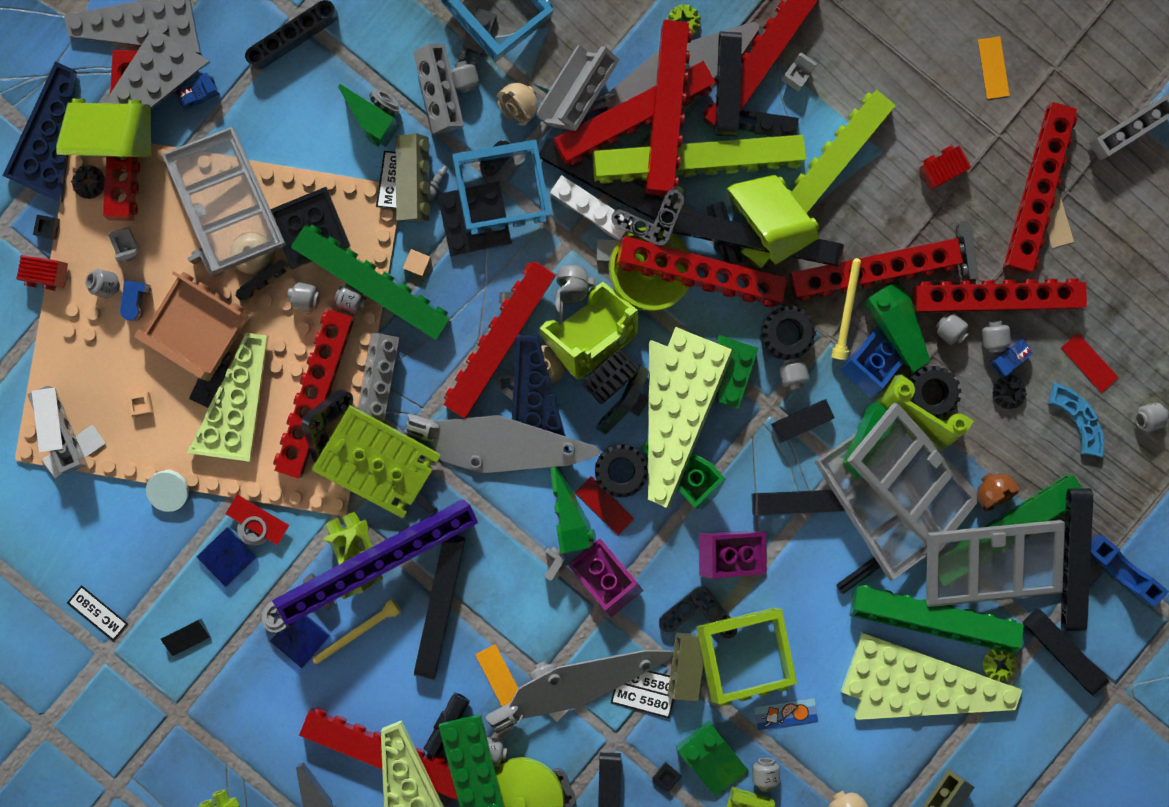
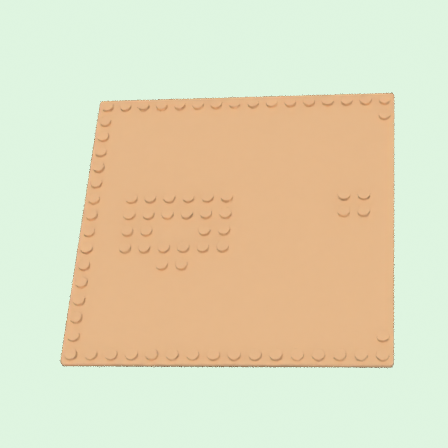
M151 143V157H138V161H140V173H137L139 193L136 194L135 201L138 204V213L135 215L134 221H109L103 216L104 191L96 198L86 199L80 197L73 190L71 183L73 172H76L81 166H95L105 176L106 156L68 155L63 202H60L57 217L60 219L56 240H53L50 260L68 263L64 288L56 287V291L47 289L44 291L15 459L20 462L46 466L42 459L49 455L51 451L39 452L34 410L27 394L45 386L56 388L75 436L93 424L106 443L85 457L88 465L75 471L147 483L155 473L172 470L185 478L186 484L191 491L235 498L238 494L249 501L338 516L347 515L351 491L312 471L315 463L311 453L303 477L299 479L274 471L275 465H273L276 454L281 451L282 445H280V440L283 433H287L289 427L286 424L289 414L294 412L296 405L293 404L296 393L301 391L302 385L300 380L303 373H307L309 367L307 359L310 352H314L316 345L313 344L316 333L321 331L322 324H320L322 314L324 312L327 313V310L330 309L355 318L330 395L339 389L348 391L353 395L351 406L358 408L371 333H379L383 306L364 295L367 300L363 310L358 309L355 314H351L338 309L334 297L339 286L343 287L346 282L314 262L294 270L289 265L285 269L287 272L277 279L275 276L268 280L269 285L260 291L256 288L251 298L240 300L235 296L236 290L254 278V275L245 274L235 266L213 277L209 275L203 261L192 264L187 259L192 256L191 253L202 247L162 155L165 152L176 149V147ZM198 152L175 161L185 187L241 166L238 158L206 152ZM121 157L120 160H125L127 157ZM249 160L270 209L327 187L351 246L348 248L359 254L357 258L365 262V260H368L377 266L375 270L381 274L384 271L389 273L398 221L396 220V209L376 207L379 182ZM123 173L119 177V181L125 180L127 173ZM89 175L86 180L81 181V183L87 185V188L89 184L96 182L89 179ZM246 175L190 196L194 207L202 204L205 208L207 217L200 219L203 227L259 205ZM121 194L118 202L124 201L126 194ZM263 214L207 235L214 255L218 257L220 262L231 258V247L234 241L243 234L256 233L264 236L270 242L274 240ZM130 226L139 247L138 254L135 256V259L129 262H123V260L117 262L115 259L116 252L108 234L109 232ZM283 248L274 250L275 255L271 263L272 265L280 259L286 260L288 263ZM99 268L115 273L120 283L119 291L108 299L90 294L85 285L86 277L90 272ZM173 271L182 274V272L189 274L194 278L192 282L197 285L199 282L211 288L209 290L210 293L215 295L218 292L227 298L226 303L230 305L233 302L244 308L243 313L249 316L228 350L233 355L227 370L235 358L245 333L269 336L251 462L187 453L208 410L207 407L189 399L198 377L134 337L138 329L145 331L177 277L172 274ZM124 280L151 285L150 292L143 293L141 305L143 315L138 321L126 320L120 314ZM298 282L314 285L317 288V292H320L318 307L316 309L313 308L311 312L293 309L290 300H287L289 288H293ZM331 327L328 331L331 339L338 335L336 327ZM329 347L322 349L321 354L323 358L327 359L331 356ZM318 367L315 370V376L318 379L323 378L325 374L324 369ZM311 387L308 391L311 399H315L318 395L315 387ZM150 392L153 413L131 417L127 396ZM330 406L326 409L325 416L329 414ZM303 408L301 412L302 417L310 411L309 408ZM345 412L326 426L329 439ZM300 427L295 430V436L298 439L304 437V431ZM320 435L316 438V445L319 443L321 439ZM291 447L288 455L291 459H295L298 452L295 448Z

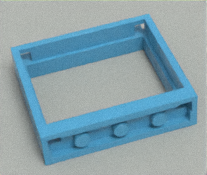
M440 0L495 63L552 17L554 11L549 0H530L540 13L499 45L460 0Z
M536 140L452 154L466 232L476 235L484 233V229L492 228V231L505 229L506 225L513 224V227H521L526 225L525 222L543 223L546 222V218L550 217L551 213ZM530 153L541 211L471 223L461 165Z

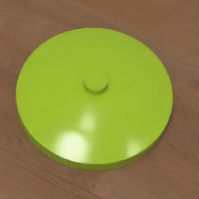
M642 227L638 229L644 231L647 227ZM664 231L658 232L659 238L662 239ZM631 233L625 235L630 238L649 242ZM673 233L668 242L661 245L689 253L684 243ZM620 241L614 247L609 260L611 284L616 293L636 309L652 312L667 309L676 304L688 291L689 287L683 286L682 282L679 281L667 282L656 275L647 277L642 275L640 271L633 270L628 272L620 269V266L615 265ZM635 254L637 261L644 262V257L641 254ZM656 259V264L664 268V262L661 259ZM681 264L676 265V268L679 272H685V269Z
M517 757L505 760L495 767L505 807H564L562 785L556 774L542 762L531 758Z

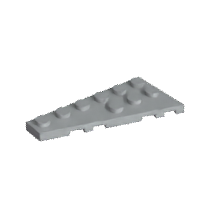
M139 0L64 15L67 34L70 38L106 41L115 44L122 43L141 47L152 28H155L197 54H201L191 0Z
M152 28L105 103L128 104V100H142V104L150 105V109H153L176 91L186 80L191 79L201 68L210 64V61L157 29Z

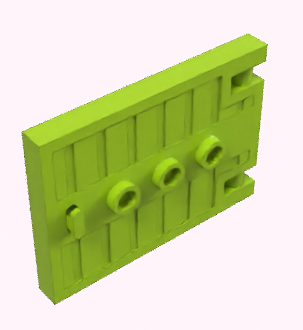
M349 405L314 464L312 471L404 518L407 513L406 505H411L432 471L430 465L433 461L438 462L440 453ZM420 455L425 456L423 462L418 460ZM395 497L400 499L397 504L393 502Z

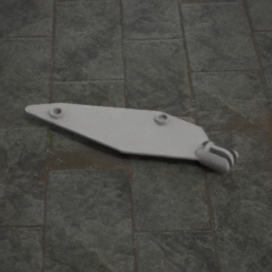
M752 22L725 31L742 32L743 53L759 30V25L756 22ZM719 32L687 43V51H690L689 64H685V70L704 60L712 77L715 78L717 76ZM659 50L609 93L598 96L593 103L599 101L604 103L590 107L587 114L603 109L608 111L656 85ZM598 113V114L589 116V117H588V120H590V119H592V118H594V117H596V116H598V115H600V114H602V113Z
M409 414L406 428L404 429V434L428 441L434 451L440 453L441 461L478 473L569 466L596 457L600 452L597 446L499 415L433 421ZM565 446H570L572 450L567 451Z
M642 650L556 667L519 687L511 703L489 713L486 716V720L496 733H500L524 718L582 707L672 659L673 651Z

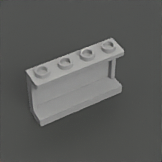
M578 45L535 115L549 127L576 131L620 59L607 47L601 46L597 53H591Z

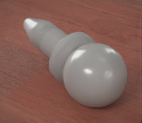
M447 166L439 169L432 181L429 180L430 192L427 194L429 201H433L436 198L437 191L440 190L438 185L446 175Z

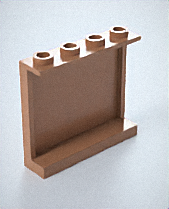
M173 271L172 274L177 277L145 331L138 329L134 337L193 375L209 382L249 316L244 314V308L233 302L232 305L226 303L227 298L218 292L215 295L210 293L209 290L211 288L201 282L197 285L192 282L194 278L185 272L179 274Z

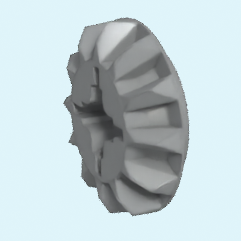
M372 90L369 94L371 102L385 113L395 116L400 112L397 101L387 93L380 90Z
M252 516L245 519L242 524L238 523V535L244 543L258 546L267 541L264 537L267 527L261 518ZM250 520H258L263 526V533L261 535L255 532L248 534L247 532L250 529L245 526L246 523Z
M271 601L263 611L262 623L270 632H283V629L288 628L289 625L285 626L281 618L276 619L273 616L278 614Z

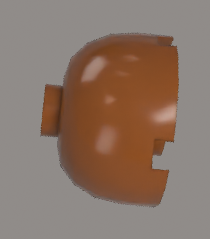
M989 473L981 479L983 483L978 487L977 500L984 512H989L995 509L994 504L1002 505L1016 496L1021 488L1007 474L999 473L993 475Z

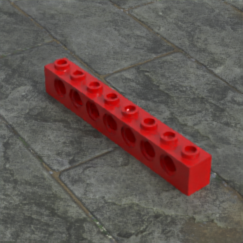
M113 50L110 93L137 51ZM106 156L103 216L109 221H134L135 215L138 213V204L135 201L136 194L139 193L137 173H140V161H138V157H127L125 160H120L121 157ZM123 173H127V178L119 181V177ZM126 194L125 200L118 202L119 196Z
M1055 102L1050 103L1046 107L1003 264L1005 268L1030 273L1038 266V251L1042 249L1045 237H1043L1044 229H1047L1049 226V211L1053 208L1056 201L1054 192L1061 182L1060 170L1064 168L1067 156H1065L1066 148H1069L1071 145V130L1075 127L1078 116H1076L1077 108ZM1055 124H1059L1062 127L1061 133L1055 130ZM1050 144H1054L1056 146V153L1050 151ZM1044 164H1048L1051 167V173L1045 172ZM1039 184L1045 186V194L1041 193L1038 190ZM1033 204H1037L1040 207L1039 214L1033 211ZM1028 224L1034 226V234H1030L1027 231ZM1023 244L1029 247L1028 255L1022 252L1021 247Z
M624 236L620 241L615 263L616 266H620V269L624 271H640L642 275L647 277L656 275L667 282H674L675 280L682 282V285L686 287L699 286L706 292L718 291L722 292V295L726 297H742V300L745 302L754 303L757 301L769 308H774L782 303L787 281L785 277ZM635 254H641L644 257V262L637 261ZM656 259H661L664 262V268L656 264ZM677 264H681L684 267V273L677 270ZM697 269L705 273V278L697 275ZM718 274L722 275L725 278V283H720L718 281ZM738 279L744 282V289L738 286ZM758 285H762L764 287V294L758 291Z
M958 238L858 258L861 260L857 286L862 285V289L875 286L874 282L882 281L883 284L893 283L895 278L902 276L903 280L916 278L915 274L922 272L924 276L937 273L936 269L944 268V271L955 270L957 265L963 263ZM934 253H939L942 256L941 263L934 261ZM914 257H918L921 260L919 268L913 265ZM853 260L841 262L840 266L825 265L790 273L789 277L794 299L800 298V301L813 299L812 295L816 294L826 297L834 295L833 291L840 289L842 293L847 292ZM893 261L900 263L901 270L899 272L893 270ZM873 265L880 268L879 276L872 274L871 267ZM831 274L838 275L840 279L838 285L830 282ZM811 278L818 280V289L810 287L809 280Z
M1079 278L1066 279V282L1059 283L1058 279H1045V283H1037V279L1024 280V283H1016V280H1003V284H995V280L982 281V284H974V281H961V285H953L952 281H942L940 285H931V282H919V286L912 288L915 313L1082 309L1087 307L1086 282H1079ZM1060 288L1066 293L1065 299L1059 297L1058 292ZM1018 289L1024 293L1023 300H1019L1016 296ZM1039 289L1045 293L1043 300L1037 295ZM976 290L982 294L981 301H977L974 298ZM996 290H1000L1003 293L1001 301L995 297ZM933 291L939 293V302L933 301L931 297ZM954 291H958L961 294L959 302L953 299Z
M330 309L327 310V313L324 312L320 320L322 328L320 333L317 332L313 344L316 346L314 352H310L307 364L309 367L307 373L304 372L301 377L300 384L302 388L300 393L297 392L293 404L296 406L294 412L288 416L286 424L289 427L287 433H283L280 445H282L280 453H277L274 458V471L298 479L303 477L310 456V450L305 434L302 439H298L295 436V430L298 427L302 428L303 417L301 412L303 408L307 407L311 411L329 397L355 320L354 317ZM331 327H336L338 335L331 339L328 331ZM325 347H329L331 350V356L327 359L323 358L321 354L322 349ZM318 367H322L325 372L321 379L315 376V370ZM311 387H315L318 391L315 399H311L308 395ZM291 447L295 448L298 452L295 459H291L288 455Z

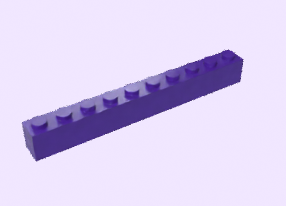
M462 499L273 599L272 602L283 623L287 626L478 523L471 505Z

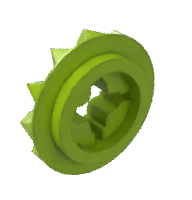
M683 4L673 7L668 14L667 20H681L682 13H684L686 19H691L688 22L689 30H692L693 36L699 30L701 17L697 9H694L691 5Z
M989 650L983 659V669L986 675L999 682L1008 680L1011 676L1015 675V670L1018 667L1016 657L1013 654L998 650ZM1004 659L1003 664L1007 669L999 668L997 670L998 665L993 660L1002 661Z

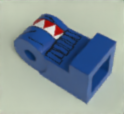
M208 73L199 76L200 79L179 88L175 92L183 109L199 105L220 94Z
M124 280L120 314L124 319L138 321L142 318L143 309L141 305L143 293H149L151 285Z
M1021 339L1011 347H1008L1006 351L1001 352L989 363L1000 377H1004L1030 357L1033 352L1026 342Z

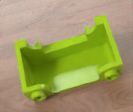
M72 99V103L67 104L56 145L57 155L151 157L150 105L142 104V100H128V104L85 103V99Z
M771 175L733 184L727 188V192L734 211L738 216H744L761 238L763 246L770 250L771 255L769 257L775 265L819 239L817 231L819 225L814 218H809L787 190L786 183L781 176Z
M602 282L590 289L587 305L560 325L555 320L546 321L540 327V335L570 374L579 380L587 376L616 351L621 350L636 337L638 333V310Z
M902 375L892 376L875 401H879L886 410L893 403L899 404L941 452L945 451L963 436L974 422L963 414H954L948 420L938 419L910 401L915 393V386ZM896 418L895 420L906 431L904 435H906L912 440H915L916 438L914 437V435L905 427V425L898 418Z

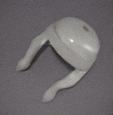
M577 265L563 266L556 275V282L561 287L556 292L555 300L560 322H563V305L584 300L588 294L589 287H595V278H589L586 270ZM569 292L568 296L561 300V294Z

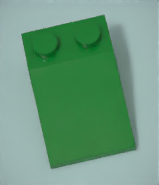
M339 84L338 88L365 131V137L377 147L380 144L386 147L399 127L396 120L350 89Z
M710 720L676 745L678 752L715 797L749 771Z

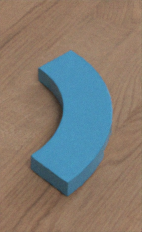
M1052 383L1048 404L1059 407L1075 422L1081 439L1080 454L1103 458L1104 435L1098 421V416L1091 405L1072 389Z

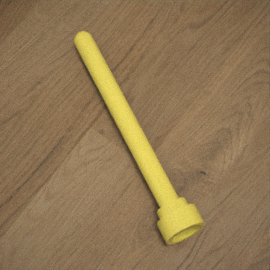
M858 258L852 262L838 344H835V348H832L831 357L835 359L848 360L849 356L846 343L861 266V260Z
M394 599L386 602L382 611L313 657V662L319 664L385 618L399 615L401 609Z

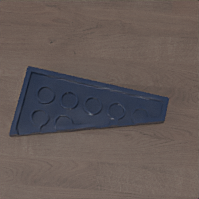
M55 61L2 176L62 203L68 155H57L56 145L67 104L72 103V99H74L77 71Z
M517 334L512 420L566 437L539 336ZM565 446V449L570 451L569 446Z

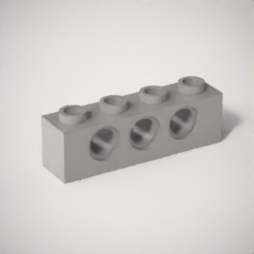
M427 44L413 52L432 133H450L464 126L451 76L445 44Z
M1169 93L1091 141L1089 144L1098 159L1101 161L1169 119Z
M371 333L357 409L377 420L384 421L399 337Z
M45 386V387L40 388V389H38V390L48 389V388H54V387ZM56 391L63 449L52 450L51 453L59 472L70 473L88 464ZM31 392V393L27 394V396H28L29 401H30V403H31V405H32V408H33V410H34V407H33V399H32V392Z

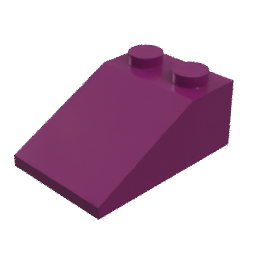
M766 532L699 533V576L714 579L766 574Z
M601 538L594 543V546L587 548L568 564L611 618L644 591Z

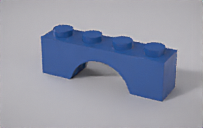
M1095 534L1092 537L1091 558L1143 603L1156 607L1169 591L1153 577L1133 565L1124 557L1120 549L1105 536Z

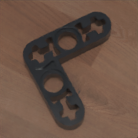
M678 186L670 188L665 195L656 220L621 206L613 212L611 216L612 223L616 227L651 243L664 245L670 239L686 201V192ZM677 193L679 199L674 206H671L674 199L673 195ZM670 211L674 219L672 221L665 220L663 212ZM621 213L624 214L625 219L623 221L619 220ZM633 217L634 220L631 223V225H629L630 219ZM643 221L647 226L646 230H639L636 227V222ZM662 226H665L666 228L663 232V237L661 239L658 237V232L661 230Z
M638 366V373L629 380L621 399L597 424L596 429L602 434L606 435L635 405L649 374V370L644 366Z
M337 390L309 411L302 419V428L314 463H316L329 441L326 426L343 414L349 405L353 403V395L348 391ZM330 406V412L325 416V411ZM320 435L321 439L319 443L316 445V438Z
M697 586L660 616L659 626L664 632H672L699 610H701L710 623L720 621L724 615L727 617L725 619L731 617L706 587ZM705 591L706 594L704 596L708 600V602L710 601V599H713L714 602L709 603L705 607V609H703L702 606H704L705 603L701 599L696 600L698 596L696 592ZM683 603H687L691 607L687 615L679 613V606ZM713 606L720 609V615L716 618H711L708 614L709 609ZM675 610L681 620L678 622L677 618L672 621V627L668 625L664 627L663 624L665 622L663 619L666 617L671 619L674 616L671 612ZM733 629L730 634L728 632H720L719 634L723 638L729 639L737 634V629Z

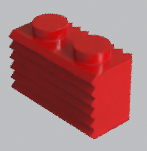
M951 145L941 151L942 155L937 158L932 155L923 160L924 165L919 167V170L930 190L972 168L960 145L956 148Z
M25 255L20 256L16 279L24 281V286L37 288V284L43 285L42 289L56 291V287L64 288L68 263Z

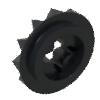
M92 165L79 167L76 172H73L71 180L73 190L82 198L93 199L98 197L105 187L103 172ZM89 175V179L96 182L89 184L87 188V185L81 183V181L86 180Z
M1013 375L998 379L992 391L995 402L1005 409L1017 408L1024 403L1027 395L1026 385L1020 378ZM1008 386L1010 389H1017L1013 393V398L1011 396H1002L1008 391Z

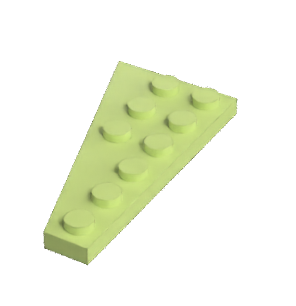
M245 333L235 358L227 370L221 386H219L187 453L251 462L269 336Z

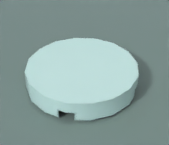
M164 470L155 473L149 479L146 485V496L155 508L170 512L181 508L188 500L189 488L185 478L178 472Z

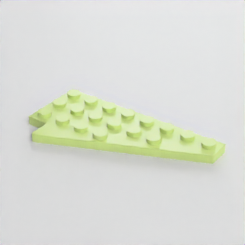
M677 327L674 329L668 347L653 340L649 342L648 500L666 508H669L734 352L730 348Z
M861 632L841 692L860 699L854 718L862 720L1016 710L1022 689Z
M401 720L382 728L384 807H444L403 721Z

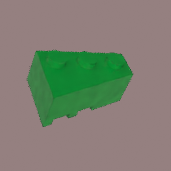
M717 335L716 343L730 348L734 352L716 393V402L739 409L759 348Z
M879 401L866 406L863 419L857 427L858 431L854 440L851 441L842 462L856 479L862 476L847 459L886 413L887 410ZM894 420L862 459V463L872 471L906 433L905 429Z

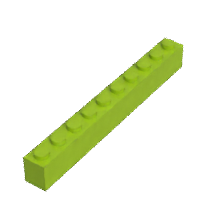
M877 89L873 94L869 92L861 100L863 106L859 111L856 108L847 117L850 120L846 126L841 125L834 133L837 136L832 143L828 140L821 149L823 152L819 159L814 157L807 166L810 170L806 175L801 173L794 181L797 186L792 191L788 189L806 214L896 106ZM742 248L743 251L740 253L758 270L764 266L770 258L769 255H771L767 252Z
M804 135L682 144L681 148L677 149V156H680V167L675 170V177L679 174H684L685 177L696 176L697 173L704 172L705 175H715L718 171H726L727 174L737 173L741 169H746L747 172H755L759 168L766 167L767 170H777L780 166H788L789 169L799 168L806 161ZM650 147L594 151L592 155L594 180L600 181L602 184L611 183L616 179H621L622 182H630L634 178L642 177V180H647Z

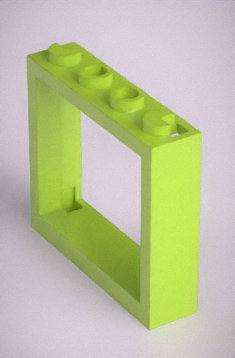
M770 608L696 626L711 702L720 704V706H728L732 704L733 700L747 701L752 699L751 696L753 695L766 696L770 695L772 690L785 691L791 689V685L797 684L781 608ZM772 620L784 679L723 694L711 635Z

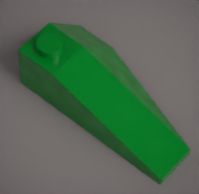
M899 282L893 283L868 298L864 303L865 308L910 371L914 373L929 363L930 358L911 298Z
M648 440L640 447L647 455ZM692 453L677 489L694 508L703 509L718 495L726 478L711 462Z
M560 466L551 467L553 494L555 497H558L554 508L555 513L560 518L559 525H556L560 553H568L594 546L596 541L595 531L591 529V525Z

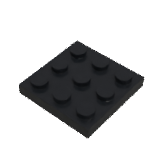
M499 181L465 188L471 223L506 218ZM454 190L437 194L450 256L512 244L508 225L505 226V229L492 231V228L484 229V233L476 235L466 232L459 191Z
M327 187L270 209L286 243L282 248L292 270L313 262L291 248L300 231L306 225L308 227L311 224L322 230L321 235L327 239L329 236L340 242L339 247L343 249L351 246Z

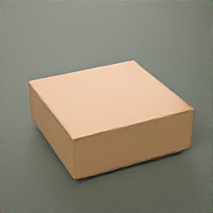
M411 249L403 269L423 277L431 257Z
M150 392L127 396L131 417L153 413Z

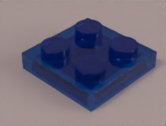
M226 527L197 558L227 587L257 556L229 527Z
M306 615L289 624V627L283 629V632H277L270 642L299 667L303 668L330 637V634Z

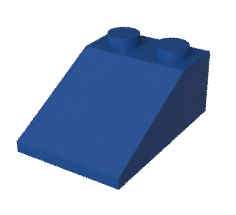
M877 326L840 368V371L866 395L872 398L885 387L904 361L880 327Z

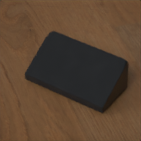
M201 618L161 638V641L170 654L174 656L211 636Z

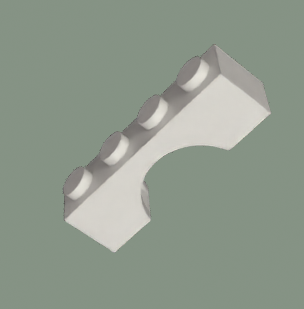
M560 176L550 191V197L565 207L583 215L603 232L620 241L627 231L616 227L612 223L611 216L615 210L564 176ZM621 214L619 215V220L623 221L625 219L624 216Z

